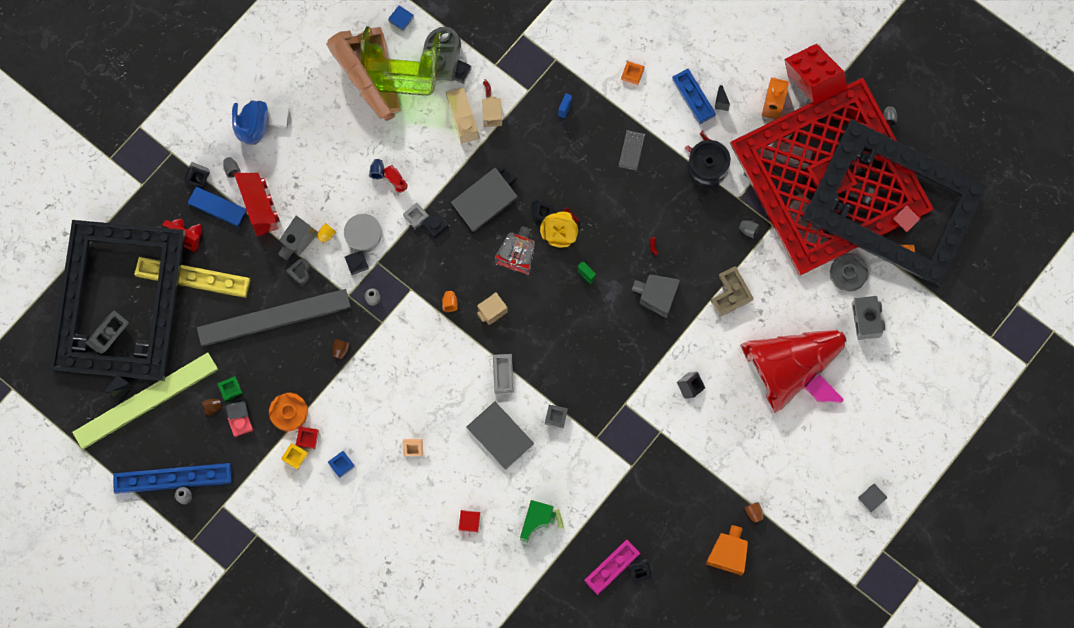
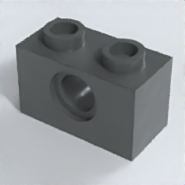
M877 296L854 298L851 304L857 340L880 338L883 331H885V321L881 320L880 315L882 313L881 301H878ZM865 315H872L874 321L866 320Z
M112 311L85 343L101 355L109 348L129 322L116 311Z

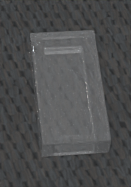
M626 131L619 167L637 171L645 134Z

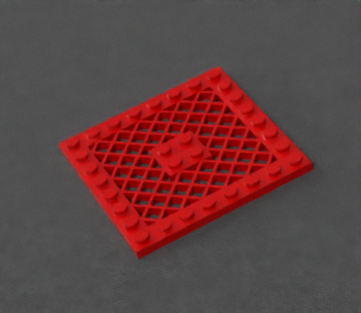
M863 78L848 84L847 89L819 103L814 104L811 102L730 142L736 157L799 276L858 248L833 234L823 233L821 228L820 231L811 229V223L809 222L807 227L797 224L799 217L804 215V212H801L803 204L809 205L810 203L809 200L805 199L807 191L815 193L833 156L835 147L839 144L837 142L839 134H844V130H841L843 122L849 123L851 120L845 117L847 110L856 112L855 121L858 122L860 115L864 121L861 124L897 141ZM844 109V110H843V113H842V116L837 115V114H834V113H836V112H838V111ZM827 117V120H826V123H825V124L820 123V122H817V121H819V120H821V119ZM830 118L840 121L838 128L829 126ZM811 125V126H810V129H809V132L804 131V130H801V129H803V128H805V127ZM814 126L823 128L821 136L812 133ZM827 130L836 133L834 140L825 138ZM794 133L792 140L784 138ZM797 134L807 137L805 144L796 142ZM810 138L820 141L818 148L808 146ZM778 141V142H777V145H776V148H773V147L768 146V145H770V144H772V143ZM781 142L790 144L788 152L779 150ZM823 142L832 145L830 153L821 150ZM794 146L803 149L801 157L791 154ZM764 150L774 153L772 161L762 158ZM806 150L816 153L814 161L804 158ZM863 150V153H864V154H867V155L870 154V152H867V151H864V150ZM777 154L787 157L784 165L775 162ZM819 154L826 156V158L817 162ZM876 155L874 159L883 162L881 170L871 167L872 164L869 163L868 165L859 163V159L856 158L855 162L852 161L850 164L854 166L852 172L848 168L837 190L838 194L846 191L844 198L837 197L839 202L855 207L853 215L847 214L846 218L851 219L853 222L863 223L860 225L881 236L901 227L894 218L906 205H909L920 217L934 210L915 173L879 155ZM790 158L799 161L797 169L788 166ZM763 163L770 165L768 172ZM802 163L810 165L806 167L807 172L800 170ZM886 165L891 173L884 171ZM773 166L783 169L781 177L771 174ZM857 167L866 170L864 178L855 175ZM786 171L795 173L793 181L784 179ZM870 171L879 174L877 182L868 179ZM798 175L808 178L806 186L796 183ZM882 176L892 178L890 186L880 183ZM772 179H773V180H776V181H779L778 186H777V189H776V187H775V185H774ZM811 180L816 189L809 187ZM856 180L863 182L860 190L852 188L857 185ZM894 182L897 183L899 189L893 188ZM782 183L791 185L789 194L780 191ZM866 184L875 186L874 194L864 192ZM795 187L804 190L802 198L792 195ZM879 188L888 191L886 199L876 196ZM849 192L859 195L857 202L847 200ZM891 192L900 195L898 203L889 200ZM781 196L788 198L786 205L784 204ZM862 196L872 198L869 207L860 204ZM791 199L800 202L798 210L789 208ZM875 200L884 203L882 211L873 208ZM887 205L895 207L886 212ZM858 208L868 211L865 219L856 216ZM834 210L835 213L840 215V211ZM790 213L796 214L795 221H793ZM871 213L879 215L869 220ZM799 230L805 231V234H804V237H803V238H802V236H801ZM808 233L818 236L816 244L806 241ZM821 237L829 239L828 241L819 245Z

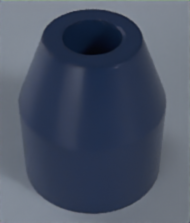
M374 159L370 165V178L376 180L384 178L385 167L381 159Z

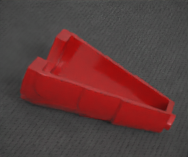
M826 330L803 332L802 335L749 340L740 344V347L748 362H753L768 391L766 398L774 413L782 410L803 390L819 372L822 373L845 348L847 340L843 332Z

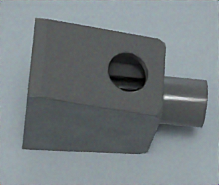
M296 215L279 240L284 246L278 254L285 260H288L293 252L298 255L302 254L317 236L318 231Z
M649 275L646 283L635 280L632 291L642 294L640 299L641 305L667 318L680 280Z

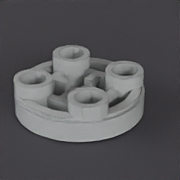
M358 214L347 221L344 227V237L352 249L371 252L381 241L382 228L375 217L369 214Z

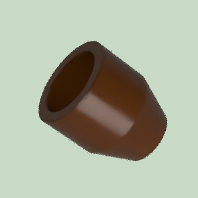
M335 339L332 348L333 357L343 359L348 352L350 343Z
M208 399L201 402L206 416L215 414L222 408L219 399Z

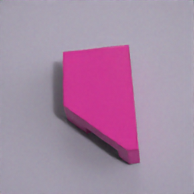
M820 374L805 387L817 402L842 403L844 401Z

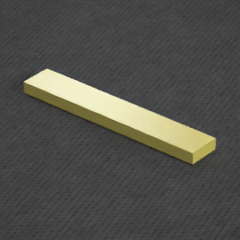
M139 257L134 275L158 281L161 261ZM181 265L178 285L246 298L251 280L246 277Z

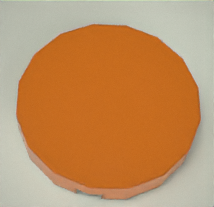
M285 393L277 396L272 401L269 408L270 419L279 430L286 432L295 431L306 422L308 407L299 395Z

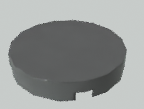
M843 254L832 263L829 272L830 279L840 290L847 292L856 291L866 282L868 268L864 260L859 256Z

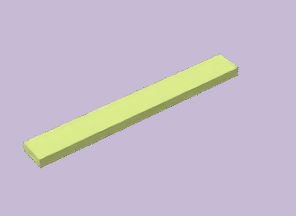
M206 353L165 377V382L158 381L72 433L80 447L85 449L218 371V368L209 353Z

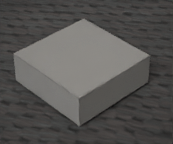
M418 203L403 213V217L415 230L429 217Z

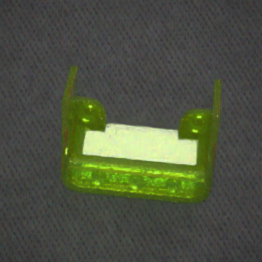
M366 26L361 37V64L379 92L429 96L434 92L440 56V33H436L432 49L425 50L421 54L420 62L384 58L383 48L377 44H370V26Z

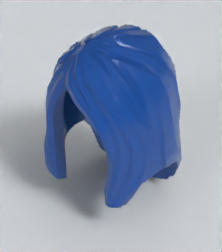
M250 101V103L244 105L239 115L238 103H234L232 107V128L235 136L239 141L247 145H256L264 137L267 129L268 107L266 102Z

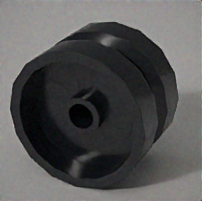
M705 140L699 142L690 152L687 167L690 178L702 187L709 188L719 185L728 174L731 161L730 153L725 145L718 141Z

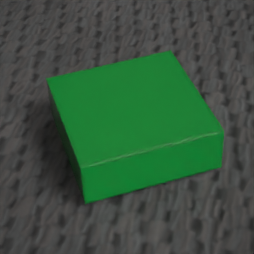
M582 261L578 265L577 271L592 284L595 281L596 273Z
M236 376L217 383L225 402L243 395Z

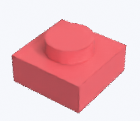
M248 415L235 419L228 418L234 437L253 431Z

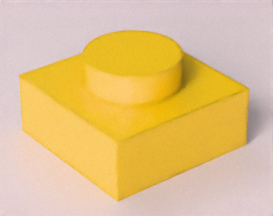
M291 443L281 460L299 470L308 456V452Z

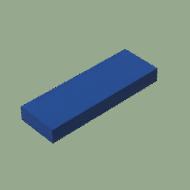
M689 69L672 77L673 82L699 124L716 116V112Z
M198 187L195 188L188 201V205L238 227L247 213L246 208Z

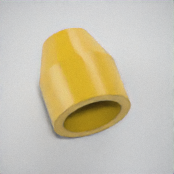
M324 223L316 237L322 243H325L337 232L327 223Z

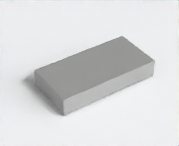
M512 354L493 355L494 394L514 393Z

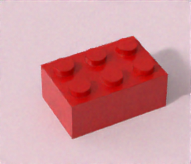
M817 43L784 59L788 77L814 104L847 89L844 70Z

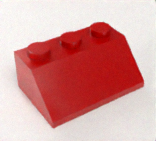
M235 173L234 176L256 235L260 236L279 229L277 223L280 220L277 211L273 212L271 208L274 205L270 194L267 195L265 191L268 188L265 178H260L259 173Z

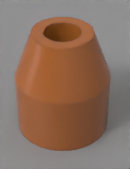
M759 502L745 507L748 517L754 523L763 520V510Z

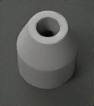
M371 288L365 292V300L369 305L374 306L380 302L381 297L378 290Z
M180 487L175 492V498L179 503L187 504L192 499V493L186 487ZM180 492H184L183 496H179Z

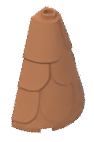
M381 27L370 28L357 36H352L350 30L341 31L329 38L326 45L330 53L380 119H385V121L396 117L395 113L401 111ZM365 53H366L367 56H366V60H365V65H364V67H363V62H364Z

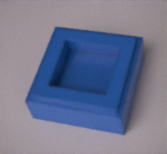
M398 5L388 18V21L404 31L414 18V15Z
M565 94L558 109V116L566 118L572 104V95Z
M344 451L328 461V464L339 478L355 467Z

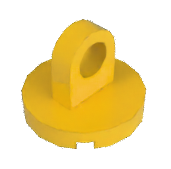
M558 212L545 217L540 227V233L544 240L549 241L550 245L568 247L576 241L578 227L570 213Z

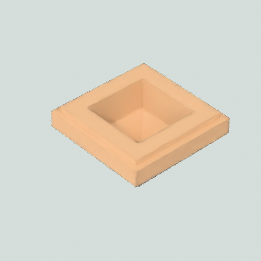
M403 439L404 456H423V440Z

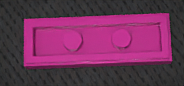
M626 540L584 582L599 595L641 553Z

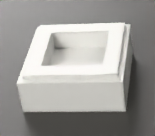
M270 107L268 126L287 128L289 108Z

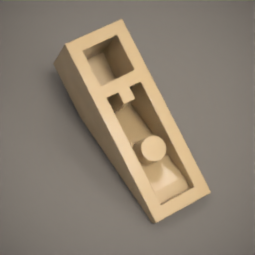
M464 88L446 92L460 143L463 144L479 139L476 123Z

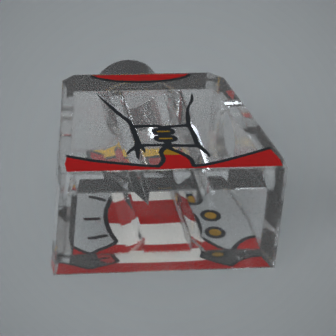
M521 227L518 235L509 233L495 256V264L529 275L535 248V241L529 239L531 230L527 227Z

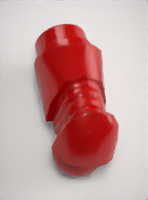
M390 165L384 169L385 178L393 184L395 192L401 193L408 188V184L402 179L403 177L397 168Z

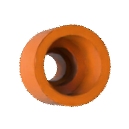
M446 291L442 299L444 311L452 312L458 309L457 297L453 291Z

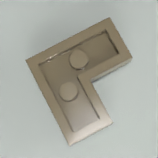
M736 266L719 274L718 277L726 292L711 299V303L719 317L754 300Z

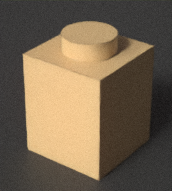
M487 97L482 99L484 127L502 126L501 98Z
M494 293L477 305L478 317L482 322L486 321L488 325L508 313L507 306L497 293Z

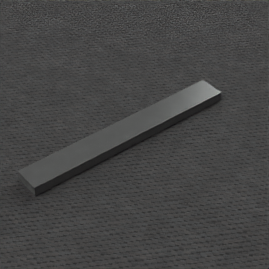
M343 289L197 327L201 346L203 347L350 309L351 306L347 290Z

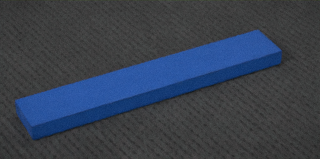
M231 463L113 473L115 494L232 484Z

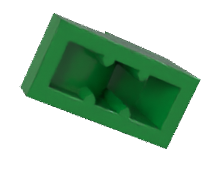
M534 500L530 501L520 541L528 543L529 538L536 530L542 527L548 528L549 523H554L556 512H553L554 506Z

